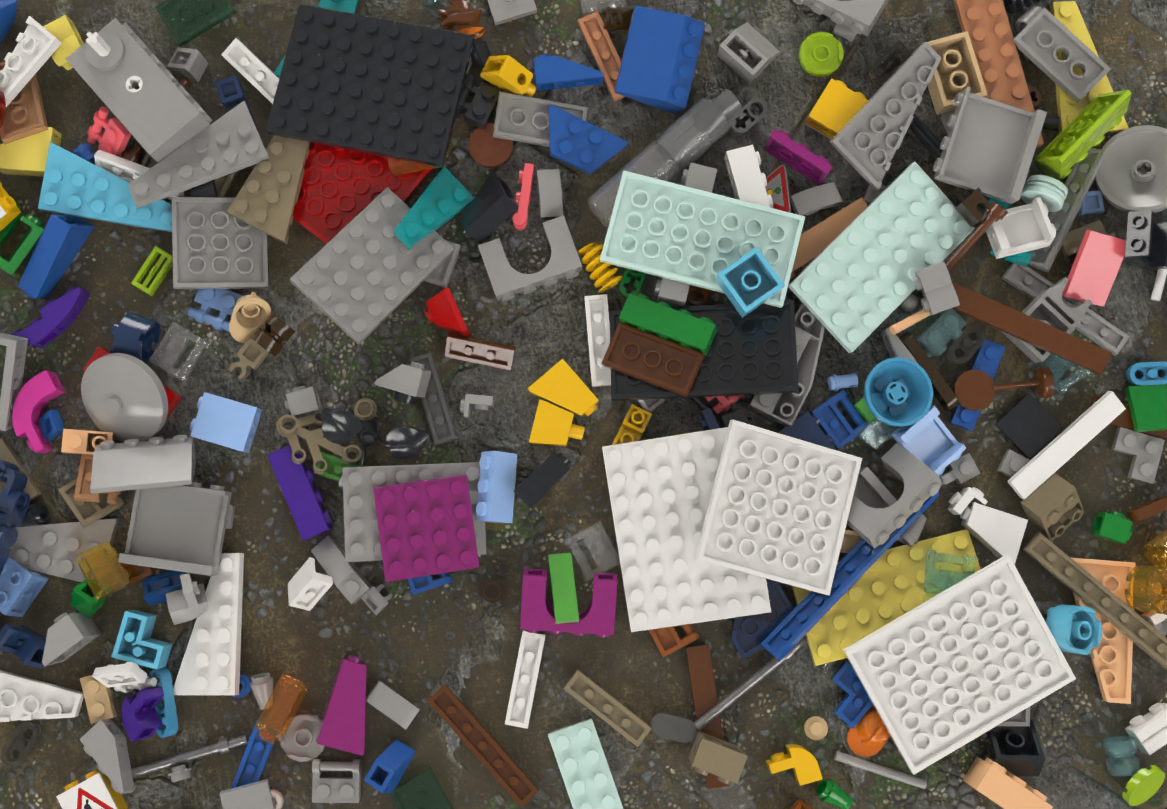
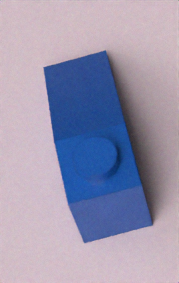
M541 54L533 58L537 92L603 84V72L556 55Z

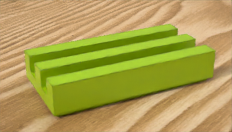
M155 246L131 284L153 296L173 266V256ZM159 253L162 254L157 263L155 264V266H153V268L149 272V275L147 276L143 284L141 285L140 282L148 272L149 268L151 267Z

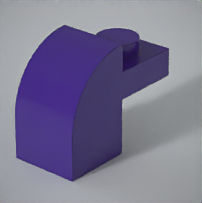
M161 687L145 688L136 695L124 699L122 722L131 742L152 737L161 726L162 722L154 709L165 695Z

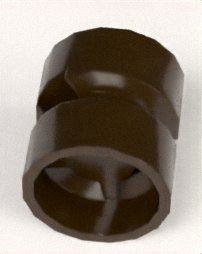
M271 313L264 322L265 328H259L252 339L276 357L283 348L282 342L289 341L296 331Z

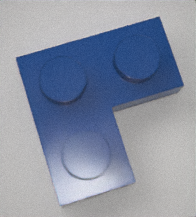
M844 661L830 679L848 694L833 712L853 729L873 703L852 665Z

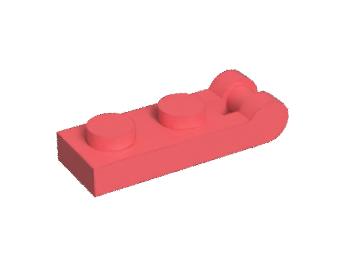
M525 163L524 170L519 172L518 183L522 184L521 192L516 193V201L519 208L518 212L513 215V224L517 230H524L527 226L535 172L534 164Z

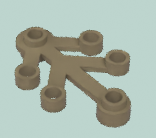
M316 411L313 415L298 419L292 415H284L278 419L276 424L277 432L281 436L287 437L292 450L291 459L295 464H302L306 459V452L301 449L297 436L306 440L314 461L313 471L317 474H323L328 465L327 461L323 459L319 447L341 456L348 465H356L361 459L362 452L358 446L348 445L343 447L324 438L322 428L312 431L302 428L311 424L322 426V421H318L315 418L321 416V411ZM290 425L292 426V429L287 430L284 428V426ZM299 453L302 454L303 458L297 459L294 455ZM352 454L355 456V459L351 460L347 455ZM321 463L324 465V468L318 469L316 464Z

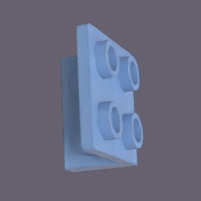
M9 555L0 575V612L8 616L23 617L49 578L43 573L28 571Z

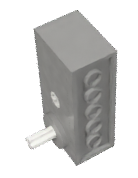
M114 18L99 32L93 34L88 32L86 35L89 38L86 39V42L66 58L148 154L158 163L210 126V123L213 121L126 22L121 25Z

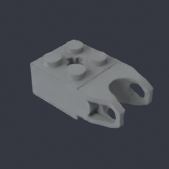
M1064 277L1054 286L1041 291L1021 313L1071 334L1082 322L1092 301L1090 299L1084 300L1073 308L1065 305L1062 300V292L1069 280ZM1002 332L1034 363L1043 362L1051 354Z

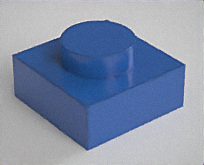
M49 410L38 420L45 441L54 440L63 432L64 423L60 418L58 410Z

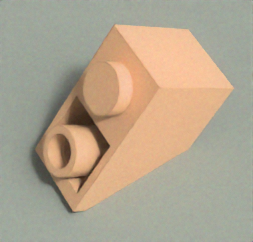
M63 429L61 452L93 455L96 446L100 445L101 442L112 441L113 433Z

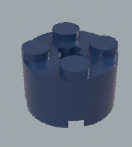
M126 312L120 324L115 323L112 328L111 335L114 336V342L110 353L128 354L147 364L155 352L151 350L153 343H158L160 338V324L152 319Z

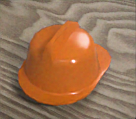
M874 705L871 706L853 729L850 727L847 733L849 748L854 754L861 757L876 755L891 737Z

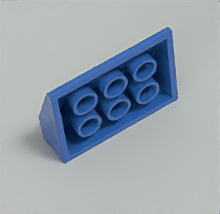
M635 6L615 93L671 114L686 109L705 23L682 14Z

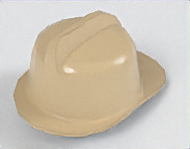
M255 292L239 298L233 309L229 324L231 336L238 342L246 343L259 328L264 329V322L271 315L269 303L257 296Z

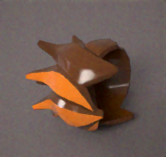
M448 0L451 4L450 7L436 11L441 15L438 19L443 20L440 24L443 27L442 30L473 35L474 39L484 34L486 26L479 24L482 9L472 11L466 0Z

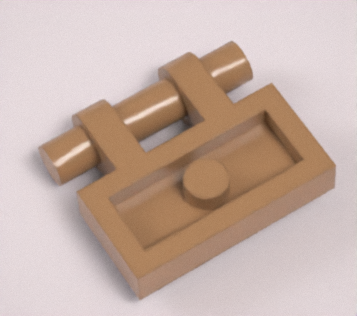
M81 454L74 494L75 501L100 502L101 494H108L107 503L116 504L117 496L120 495L121 491L91 494L90 484L93 455Z

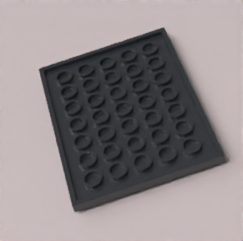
M299 4L266 132L275 136L444 167L475 40L474 36Z

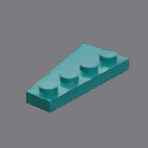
M444 166L397 225L393 233L408 249H411L467 208L474 197Z

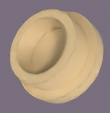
M812 716L806 720L804 732L812 740H821L826 736L828 726L823 718Z

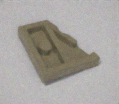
M77 479L58 489L84 529L124 505L123 500L117 497L116 504L107 503L108 494H101L100 502L75 501L74 494Z

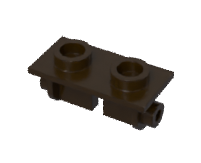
M607 6L606 9L602 10V17L605 18L603 28L629 30L634 8H612Z

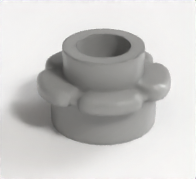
M186 764L171 768L172 773L168 774L173 783L191 778L190 770L192 769L186 768Z

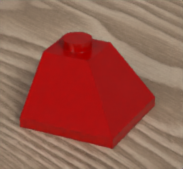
M449 288L443 289L425 302L428 309L424 311L430 323L434 321L435 325L439 328L458 335L471 337Z

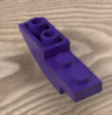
M81 287L68 289L64 296L45 303V307L39 310L43 318L31 321L29 323L30 326L23 330H16L10 335L28 338L27 346L32 344L33 346L43 348L61 335L73 323L85 306L90 296L89 292Z

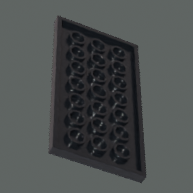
M794 300L784 301L782 308L763 303L743 318L733 304L670 307L677 311L679 309L687 310L692 313V316L699 319L701 317L709 318L714 322L713 324H716L717 329L688 398L797 393L799 391ZM622 310L610 311V342L620 322L619 316ZM611 369L612 401L686 398Z

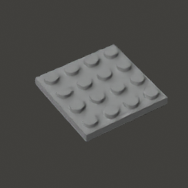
M172 197L174 289H268L267 234L229 215L227 211L235 198Z

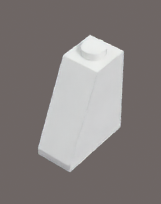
M970 502L960 515L962 519L961 525L968 529L998 559L1008 555L1015 565L1028 520L985 505Z

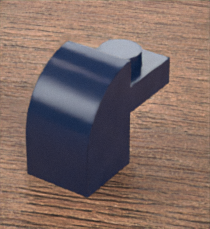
M5 624L0 631V650L16 654L23 664L43 669L42 659L46 638L26 626L20 625L18 628Z

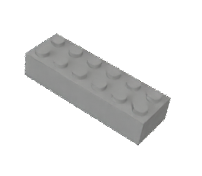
M690 163L689 169H684L680 185L712 193L717 169ZM662 278V280L657 279L653 297H657L656 303L662 301L671 307H682L686 303L690 284Z

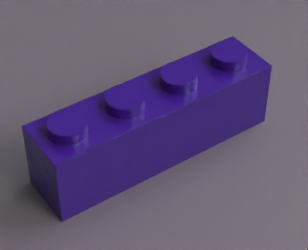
M290 445L268 454L267 456L302 540H309L332 530L331 524L334 521L329 510L325 511L322 504L325 502L321 490H317L314 485L316 478L312 469L307 468L305 461L302 464H295L292 461ZM297 453L294 455L297 459L303 458L302 454Z

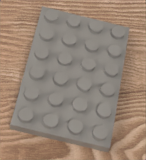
M388 187L290 278V282L358 345L454 251V248L436 231L432 232L411 249H408L393 232L411 208Z
M479 462L342 468L345 562L382 560L373 487L467 475L477 553L478 555L486 554L485 522L476 521L478 482L480 478Z

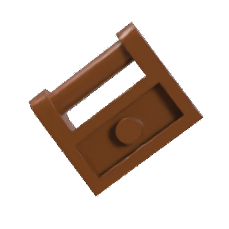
M691 624L681 625L686 634L681 639L674 626L650 629L649 632L662 656L665 657L698 639L700 636L697 630L694 631Z

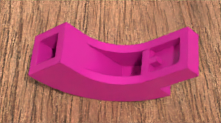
M48 370L34 376L22 387L16 397L12 412V422L16 436L28 438L27 443L30 449L35 451V453L42 454L52 451L53 448L49 441H45L38 420L41 418L44 407L51 400L66 393L57 374Z

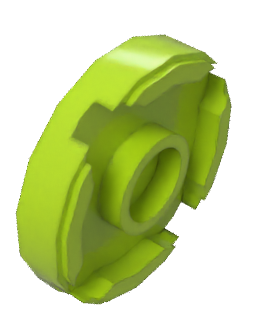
M816 32L809 35L803 41L799 48L798 58L800 65L807 73L816 77H825L838 70L843 61L844 50L842 43L833 37L834 35L828 32Z
M1150 765V770L1147 768L1139 770L1127 782L1125 788L1128 791L1123 792L1122 796L1129 805L1137 806L1144 803L1161 787L1165 779V773L1158 766Z

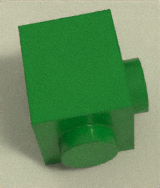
M1098 512L1090 534L1114 543L1126 544L1133 532L1131 528L1133 521L1125 519L1126 515L1119 512Z
M89 575L82 583L76 585L71 592L72 600L70 606L90 618L105 603L109 588Z

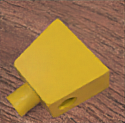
M509 55L489 56L480 74L481 78L503 89L506 93L524 94L528 97L534 95L536 86L530 83L533 73Z
M539 399L529 443L567 446L569 437L582 440L585 427L572 424L573 413Z

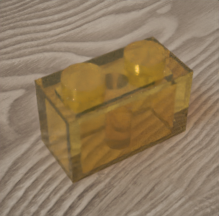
M109 541L82 551L75 559L96 600L122 590L130 583L129 574L118 563V553L114 547H111Z

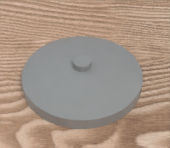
M1143 125L1125 129L1114 135L1101 149L1105 150L1106 156L1095 176L1096 185L1104 199L1115 208L1127 213L1151 210L1153 213L1167 209V129Z
M112 353L92 362L84 372L81 382L83 404L89 417L101 431L112 432L113 438L121 442L128 439H139L140 442L151 438L161 430L168 415V399L162 382L147 364L128 354Z

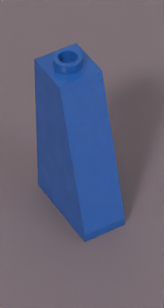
M51 215L17 287L25 291V295L33 299L49 297L92 232L94 225L77 216Z

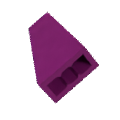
M349 655L348 659L343 657L341 659L316 742L320 745L363 756L365 746L366 665L361 663L362 658Z

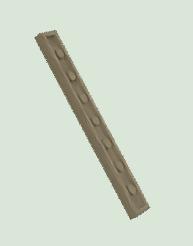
M1037 532L1023 551L1167 670V638L1043 534Z

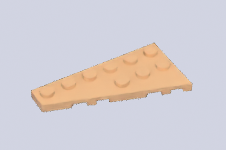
M1071 558L1134 610L1135 562ZM1073 592L1076 606L1090 607ZM1096 612L1097 614L1094 615L1102 624V637L1099 645L1090 650V655L1103 701L1131 704L1133 642Z

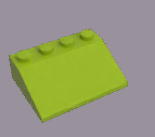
M1129 90L1098 94L1033 160L1035 164L1047 176L1055 179H1064L1071 173V167L1076 162L1079 163L1087 157V151L1092 146H1096L1104 140V134L1109 129L1112 130L1121 123V117L1127 112L1132 93Z

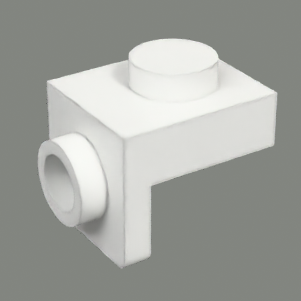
M967 487L963 488L960 493L956 492L950 498V505L947 510L953 515H961L971 501L981 505H986L988 501L983 498L984 494L979 489Z

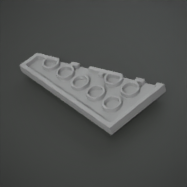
M927 42L922 43L830 141L835 149L875 190L880 189L881 181L892 164L890 162L896 150L899 149L914 117L913 114L917 106L920 105L923 98L922 95L941 60L938 53Z

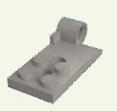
M1032 5L1015 22V27L1019 34L1013 41L1017 48L1076 103L1081 101L1111 70L1109 66L1046 8L1042 9L1039 6ZM1056 51L1064 52L1066 60H1059L1056 57ZM1073 66H1078L1082 69V76H1077L1073 73Z

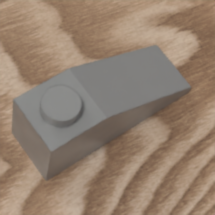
M329 535L311 550L328 576L332 577L333 583L351 604L359 601L366 591L373 586L353 562H345V553Z

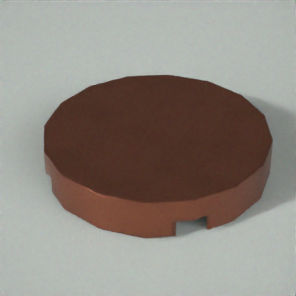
M488 123L485 129L476 128L469 138L468 147L471 157L478 165L484 168L494 169L505 164L513 153L512 140L493 137L495 123Z

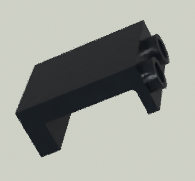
M1151 210L1128 212L1125 257L1145 270L1167 269V222L1154 223V213Z

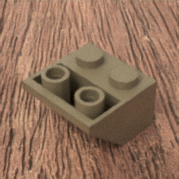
M1056 473L1051 475L1025 500L1020 502L1025 515L1051 542L1055 538L1060 537L1071 524L1077 522L1085 513L1075 486Z

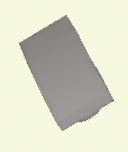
M559 169L536 170L540 217L563 216Z
M834 182L816 186L789 197L795 213L801 216L813 215L821 209L836 207L843 202Z
M378 681L366 698V702L404 729H407L420 710L380 681Z

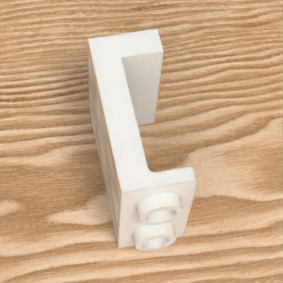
M1036 197L1030 204L1006 209L1009 213L1002 220L994 221L986 230L996 259L1048 247L1056 236L1055 226L1053 223H1050L1048 218L1047 205L1042 202L1041 197ZM986 209V211H985V213H984V215H983L984 218L982 219V221H983V220L985 219V217L987 216L986 213L989 211V209Z

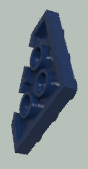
M766 579L771 607L770 613L735 617L730 639L742 659L763 648L761 643L794 610L777 581Z

